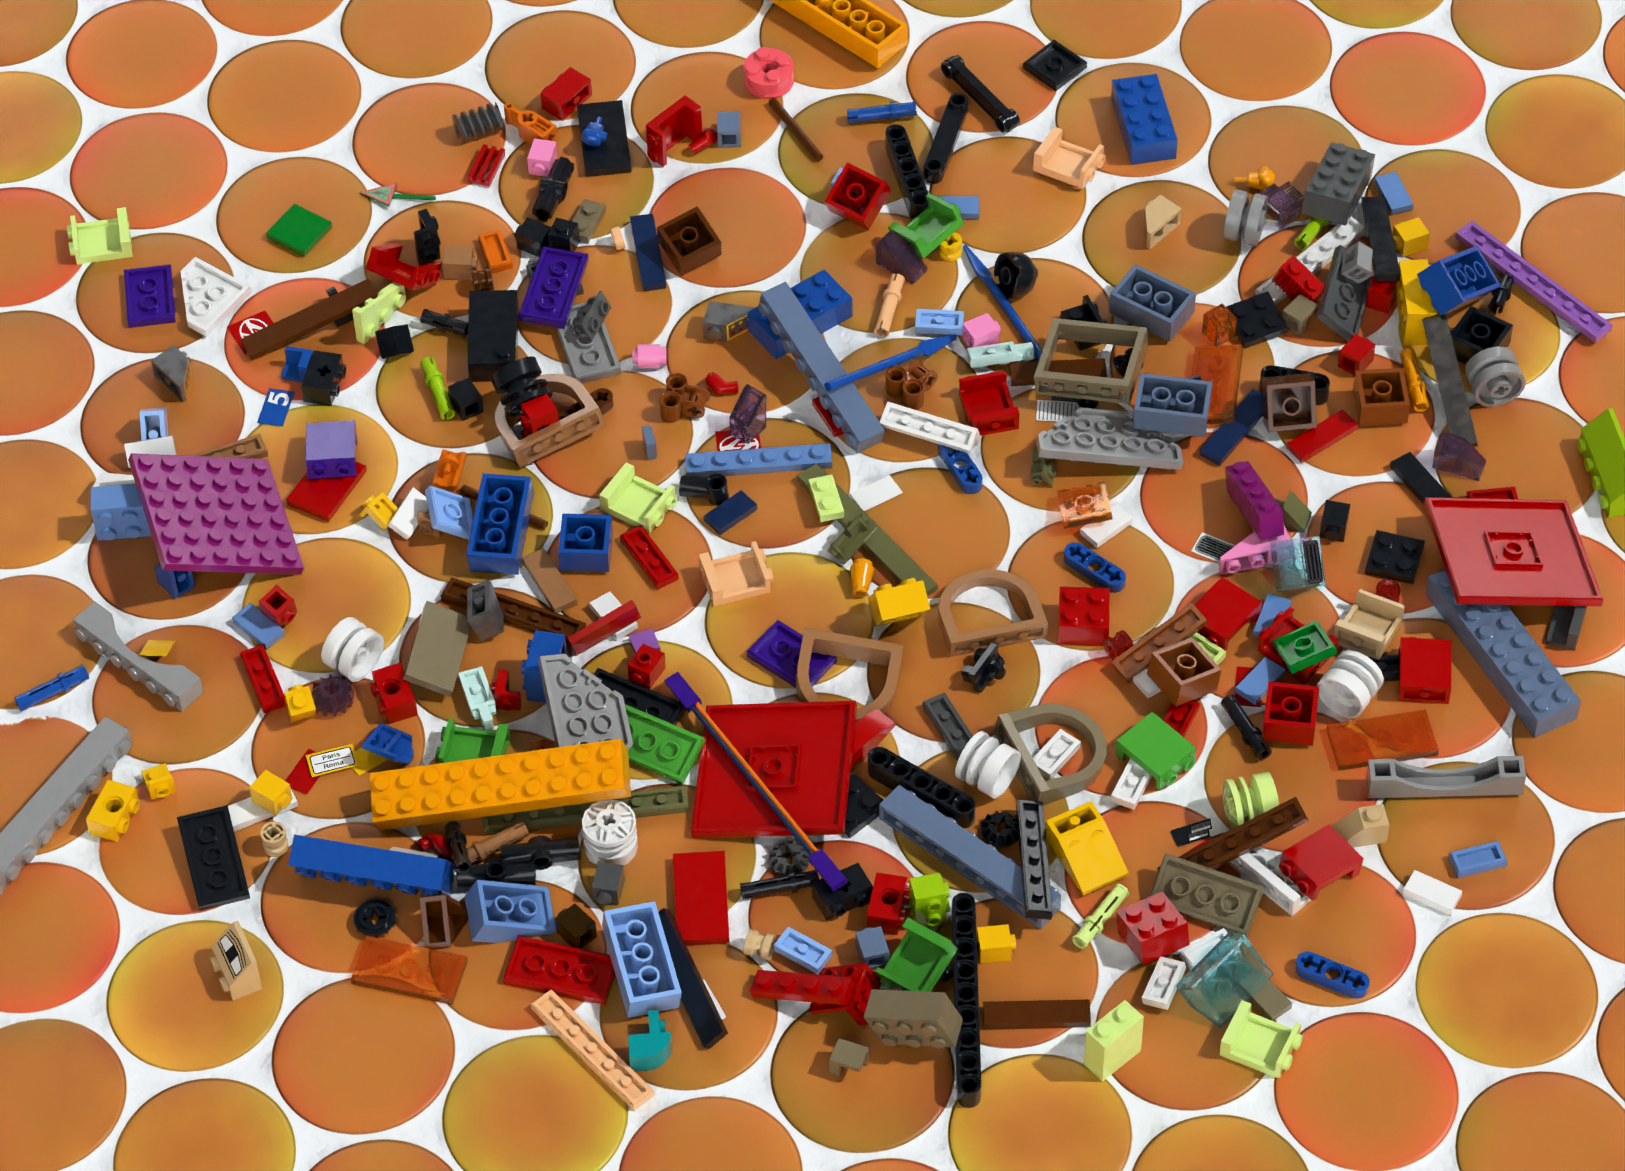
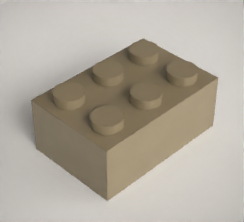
M871 989L864 1014V1019L882 1044L887 1046H896V1044L908 1045L915 1048L920 1046H932L938 1049L956 1047L963 1018L945 992Z

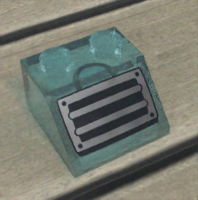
M1319 536L1270 543L1277 592L1326 586Z

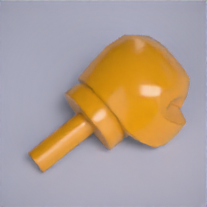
M1262 166L1258 172H1250L1249 177H1234V183H1248L1249 188L1263 191L1270 190L1275 182L1274 172L1266 166Z

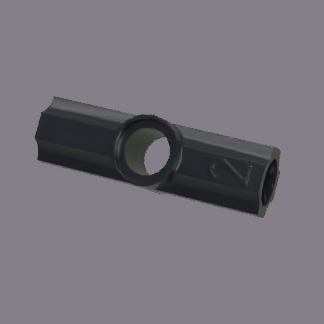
M560 157L555 159L548 177L544 176L541 180L539 196L532 209L533 215L539 220L547 221L552 219L559 201L563 202L566 197L568 182L574 171V163L569 161L568 158Z
M538 835L530 838L527 843L501 845L502 860L505 863L535 862L537 870L548 869L553 863L581 860L578 837L550 840L547 836Z
M494 858L485 864H473L472 870L467 874H459L456 871L457 888H471L476 880L536 885L535 862L505 863L501 859Z

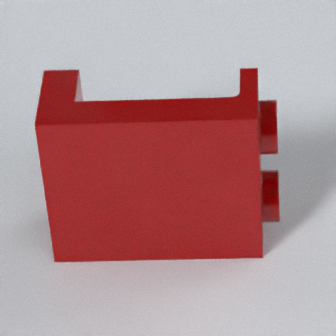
M684 95L646 124L647 155L651 161L657 162L664 167L667 165L666 151L686 136L693 141L703 136L701 106Z
M398 243L372 247L366 269L411 290L434 286L440 279L442 264L439 262L414 266L400 260L403 246Z
M1006 371L991 372L959 379V397L968 426L977 428L980 436L1019 429L1020 414L1018 407H1014L1010 396Z
M1221 577L1194 604L1208 622L1197 633L1227 651L1229 640L1249 620L1254 623L1258 620L1262 601L1224 577Z
M1289 607L1284 613L1280 611L1274 618L1271 627H1265L1258 636L1260 641L1257 651L1286 669L1289 674L1291 673L1274 649L1272 640L1305 626L1293 617L1294 609L1292 607ZM1330 634L1328 637L1337 648L1339 639ZM1330 658L1291 675L1303 684H1306Z
M1401 637L1399 646L1400 679L1398 701L1449 704L1451 694V640Z
M1327 825L1284 850L1279 868L1286 877H1289L1298 886L1303 894H1306L1313 901L1317 899L1320 889L1345 874L1351 879L1359 875L1364 858L1330 825Z

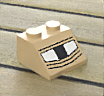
M237 920L211 946L213 957L210 958L214 972L219 971L222 976L219 978V982L223 992H229L233 1001L262 990L257 961Z

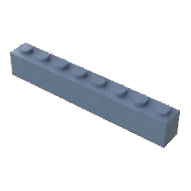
M786 281L762 292L758 304L761 314L764 317L767 316L771 322L773 332L776 335L779 334L786 352L792 354L798 370L804 372L810 388L813 391L816 390L820 396V402L823 408L828 409L831 413L835 426L837 428L841 427L847 444L850 447L853 446L858 454L882 442L885 430L853 382L834 390L826 391L824 387L825 382L847 373Z
M900 785L879 804L880 820L1025 918L1021 867L1013 859L1006 858L994 846L984 843L972 831L965 830L953 818L946 817L935 806L925 803L913 791L906 790ZM1051 886L1053 917L1061 908V894H1059L1056 888ZM1025 918L1039 929H1042L1050 921L1047 919Z

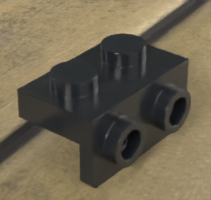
M427 209L418 211L420 230L414 232L416 256L419 265L441 259L439 248L441 242L437 232L439 229L438 222L435 216H430Z

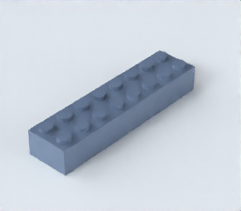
M1446 569L1428 577L1426 596L1534 738L1577 719L1581 700L1508 605L1457 604Z

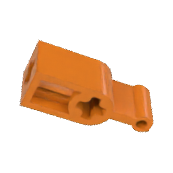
M509 102L504 105L505 122L518 128L521 139L532 145L534 138L558 142L557 126L534 111L525 110L521 112Z

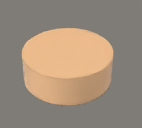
M619 226L611 228L610 233L616 250L625 249L624 239Z

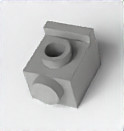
M1358 241L1343 250L1341 274L1358 284L1375 275V270L1371 269L1373 249Z

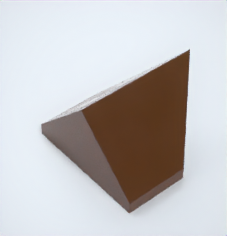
M447 894L419 897L425 949L451 946L468 922L466 906Z

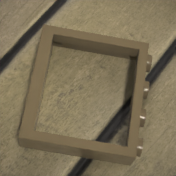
M1053 318L1034 375L1035 393L1039 395L1130 404L1148 348L1147 327ZM1058 340L1133 347L1124 379L1048 371Z

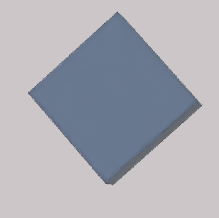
M650 425L643 426L642 438L647 460L656 459V442L652 427Z

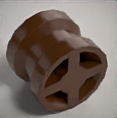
M490 267L485 268L483 271L471 270L474 291H481L482 289L494 290Z

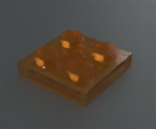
M1105 481L1057 491L1064 529L1113 519Z

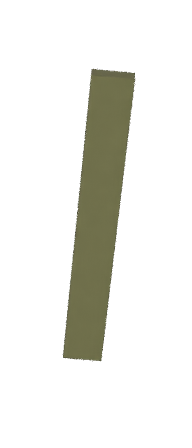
M816 463L798 474L797 481L811 494L809 479L826 476L827 473ZM836 484L844 509V518L836 520L846 529L853 522L854 517L862 513L868 518L869 522L877 527L862 546L899 583L906 579L915 578L916 582L923 580L927 596L937 591L938 585Z
M686 786L631 792V797L613 799L622 801L630 806L635 813V818L689 812ZM596 802L482 817L484 836L499 833L520 821H523L527 830L582 824L585 811Z

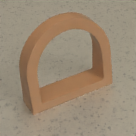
M545 374L536 378L535 380L546 379L548 384L546 387L550 388L551 392L562 393L572 397L579 403L582 409L521 440H518L510 428L512 416H507L504 409L506 406L502 405L501 401L499 402L495 412V423L505 446L519 468L606 426L600 408L580 381L563 374Z
M1001 570L970 572L953 580L940 597L939 623L950 657L974 653L978 648L987 649L991 643L998 644V647L1047 637L1048 621L1035 590L1028 582L1015 574ZM986 585L998 586L1013 592L1020 598L1026 608L1029 620L961 634L958 632L952 616L951 607L959 595L971 588Z
M805 627L795 680L796 691L800 701L824 702L815 693L809 680L811 654L819 653L888 666L884 689L873 702L864 707L857 708L856 722L875 709H879L885 714L894 700L904 645Z

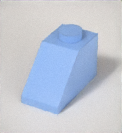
M167 407L149 408L139 411L141 440L168 436Z

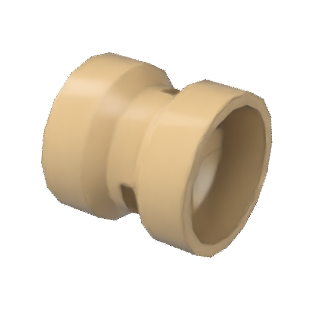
M275 821L265 824L260 831L265 854L270 857L284 855L289 848L286 828L280 822Z
M749 929L744 943L743 954L748 956L760 955L762 959L770 961L774 952L776 935L767 933L763 936L757 930Z

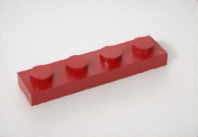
M757 970L749 992L755 998L847 1005L855 982L852 977Z

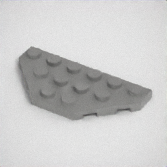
M1079 408L1070 418L1065 417L1053 424V428L1046 432L1044 430L1039 433L1036 440L1038 457L1047 459L1054 458L1164 468L1167 470H1182L1183 466L1180 446L1174 442L1167 443L1161 439L1162 434L1157 431L1133 428L1134 416L1124 411Z
M566 654L540 656L538 664L556 748L621 739L629 750L633 740L623 695L616 690L612 691L601 683L602 680L587 669L583 670L572 662L573 659Z

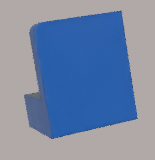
M286 346V364L282 372V379L303 382L313 350Z

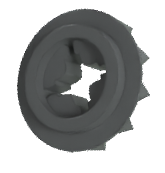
M784 840L781 844L775 843L774 848L769 851L768 862L770 868L775 873L785 876L788 875V872H794V874L804 872L809 865V855L796 840L794 842ZM786 852L793 856L792 864L785 858Z

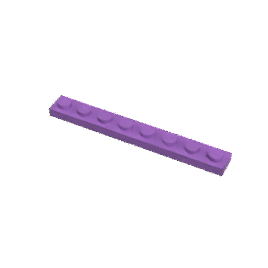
M1474 221L1469 222L1456 232V240L1468 249L1478 246L1487 263L1503 275L1508 274L1509 277H1513L1515 284L1594 343L1612 331L1611 323Z

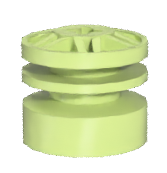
M1268 771L1250 775L1249 787L1242 777H1237L1236 782L1232 779L1223 781V805L1232 829L1279 805L1277 790L1273 778Z

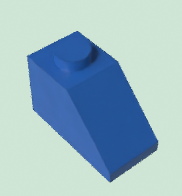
M161 563L155 566L158 583L174 599L195 587L192 571L162 570Z

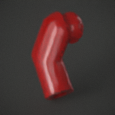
M712 128L704 130L703 136L689 144L693 153L696 154L716 143L718 139L717 132Z
M714 372L709 373L705 378L706 385L715 394L739 393L738 381L725 382Z
M426 833L423 835V838L418 840V846L422 851H427L429 848L437 849L443 859L446 860L452 856L445 838L440 834Z

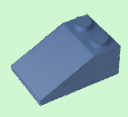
M476 880L465 895L472 941L500 943L517 940L518 936L531 938L550 935L556 932L549 888L547 886Z

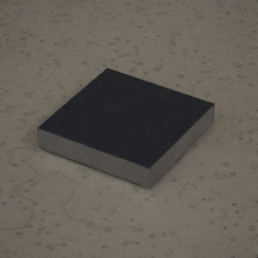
M1056 40L1051 41L1023 63L1024 70L1055 91L1059 90L1087 68L1085 60Z

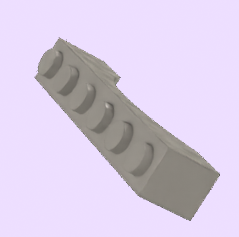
M94 601L73 619L75 635L79 640L88 642L98 654H104L116 667L125 669L135 681L140 680L151 693H157L163 697L169 706H175L180 711H184L204 693L201 678L185 666L156 663L130 650L116 632L112 613Z
M1497 756L1486 762L1456 769H1426L1411 766L1396 759H1368L1366 772L1368 798L1523 795L1526 780L1523 756Z

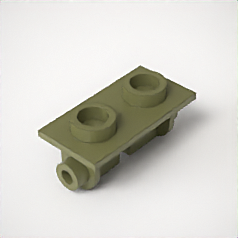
M1036 443L1033 446L1032 462L1034 464L1031 465L1030 479L1035 485H1040L1042 482L1047 481L1049 486L1053 487V479L1056 476L1055 459L1038 457Z
M862 513L854 517L853 522L834 543L830 544L831 547L827 550L844 565L877 529Z

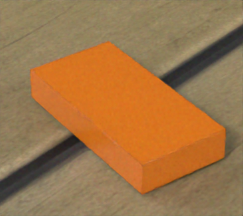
M501 230L478 235L487 266L491 268V273L513 268V263Z

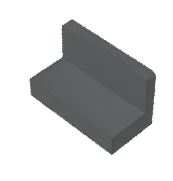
M1556 606L1546 643L1575 651L1587 606Z

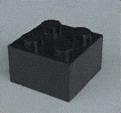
M1470 306L1451 332L1457 361L1467 364L1470 358L1482 350L1497 346L1508 347L1511 342L1513 324Z

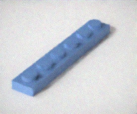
M830 443L685 454L687 475L708 477L715 473L722 474L723 476L800 471L806 470L816 463L822 469L832 468Z

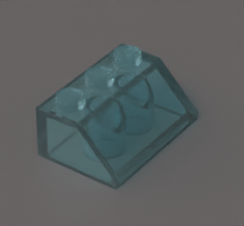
M1227 933L1176 985V988L1191 1007L1216 1026L1222 1027L1235 1014L1241 1000L1247 1002L1274 974L1244 934Z

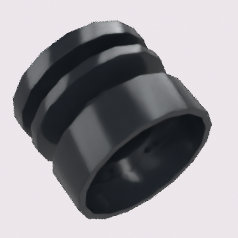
M533 356L513 361L490 376L496 393H507L500 400L502 405L506 406L504 409L507 416L522 414L521 404L545 394H548L550 398L552 397L550 388L546 387L548 385L546 379L535 380L541 375L542 371L536 358Z

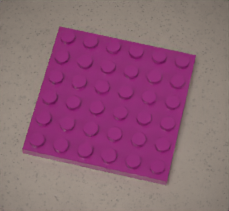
M130 454L128 459L162 570L302 574L304 566L268 459Z

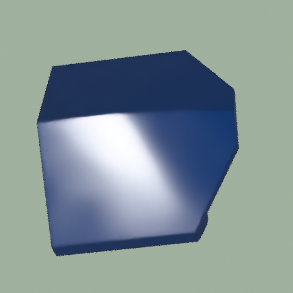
M382 723L375 728L361 747L395 762L410 764L414 758L412 735Z

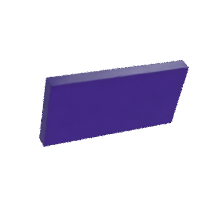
M543 246L518 315L519 321L565 329L589 261V254Z

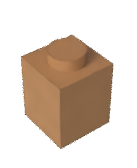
M445 246L442 261L444 279L472 280L471 270L478 269V257H474L473 247Z

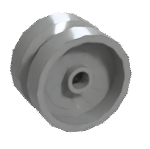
M1234 189L1227 211L1224 239L1237 241L1243 231L1244 243L1257 246L1266 221L1268 196L1256 193L1252 196L1249 203L1247 191Z
M1497 346L1482 350L1470 358L1465 365V375L1477 403L1483 406L1495 407L1504 405L1518 397L1525 388L1526 381L1513 351L1507 347Z

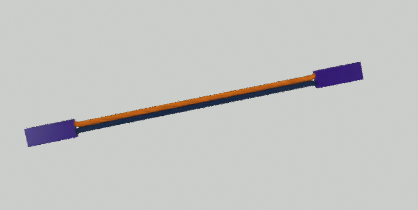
M679 672L665 679L666 686L688 712L692 711L808 853L809 862L834 892L848 883L845 876L824 850H818L709 717L701 707V699Z

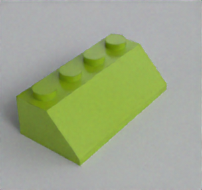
M1609 408L1581 429L1580 438L1577 439V448L1579 453H1583L1585 469L1587 472L1590 471L1592 476V487L1598 491L1600 507L1605 509L1607 517L1611 518L1625 515V437L1613 408Z

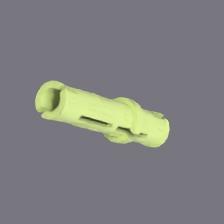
M1116 884L1094 913L1085 918L1083 921L1084 925L1072 938L1073 943L1078 948L1085 949L1094 936L1103 931V925L1129 895V891L1125 886Z

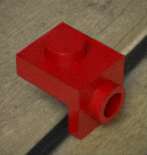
M498 670L497 680L493 679L491 692L495 695L496 709L505 711L521 710L520 692L509 691L508 670Z

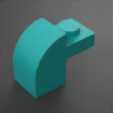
M659 1010L648 1011L649 1033L628 1035L630 1067L635 1072L656 1069L662 1066L671 1055V1032L665 1031V1020H659Z

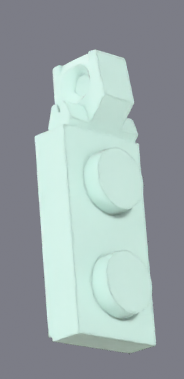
M1013 341L966 349L967 359L971 368H984L994 364L1006 365L1010 362H1026L1034 359L1032 342L1014 345Z
M483 667L459 672L458 678L474 720L481 719L482 726L486 731L494 729L492 715L496 714V704Z

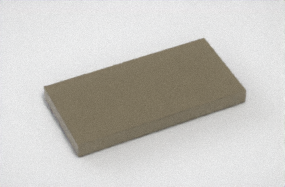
M426 601L403 680L448 697L451 696L471 628L467 622L466 615Z
M1165 853L1150 896L1163 892L1180 914L1248 937L1265 887Z

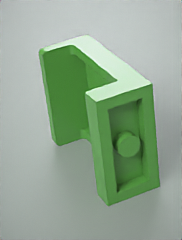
M930 193L925 196L929 207L907 226L904 227L896 222L888 226L897 245L923 259L964 224L960 216L961 211L954 203L950 204L942 197H936Z
M1151 712L1116 740L1115 755L1122 761L1130 757L1156 779V788L1162 790L1165 786L1172 785L1182 772L1189 771L1196 762V747L1155 713Z
M449 718L447 726H443L441 730L442 745L436 749L435 762L447 763L505 755L510 743L509 725L499 724L497 732L456 727L454 719Z
M907 918L902 925L907 933L885 968L877 967L875 972L881 977L879 982L889 989L893 990L894 987H897L901 991L931 992L958 949L949 939Z

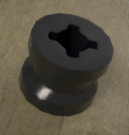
M1133 348L1127 349L1124 355H1118L1113 359L1114 366L1122 377L1125 376Z

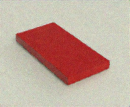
M725 851L674 853L676 926L685 944L730 943Z
M518 936L503 977V983L545 993L552 989L559 996L605 1005L615 977V971L609 954Z

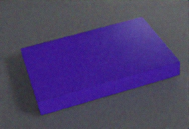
M171 264L124 270L128 327L175 323Z
M777 620L746 651L747 657L796 688V672L803 635ZM819 653L811 654L809 680L812 687L837 662L836 656Z

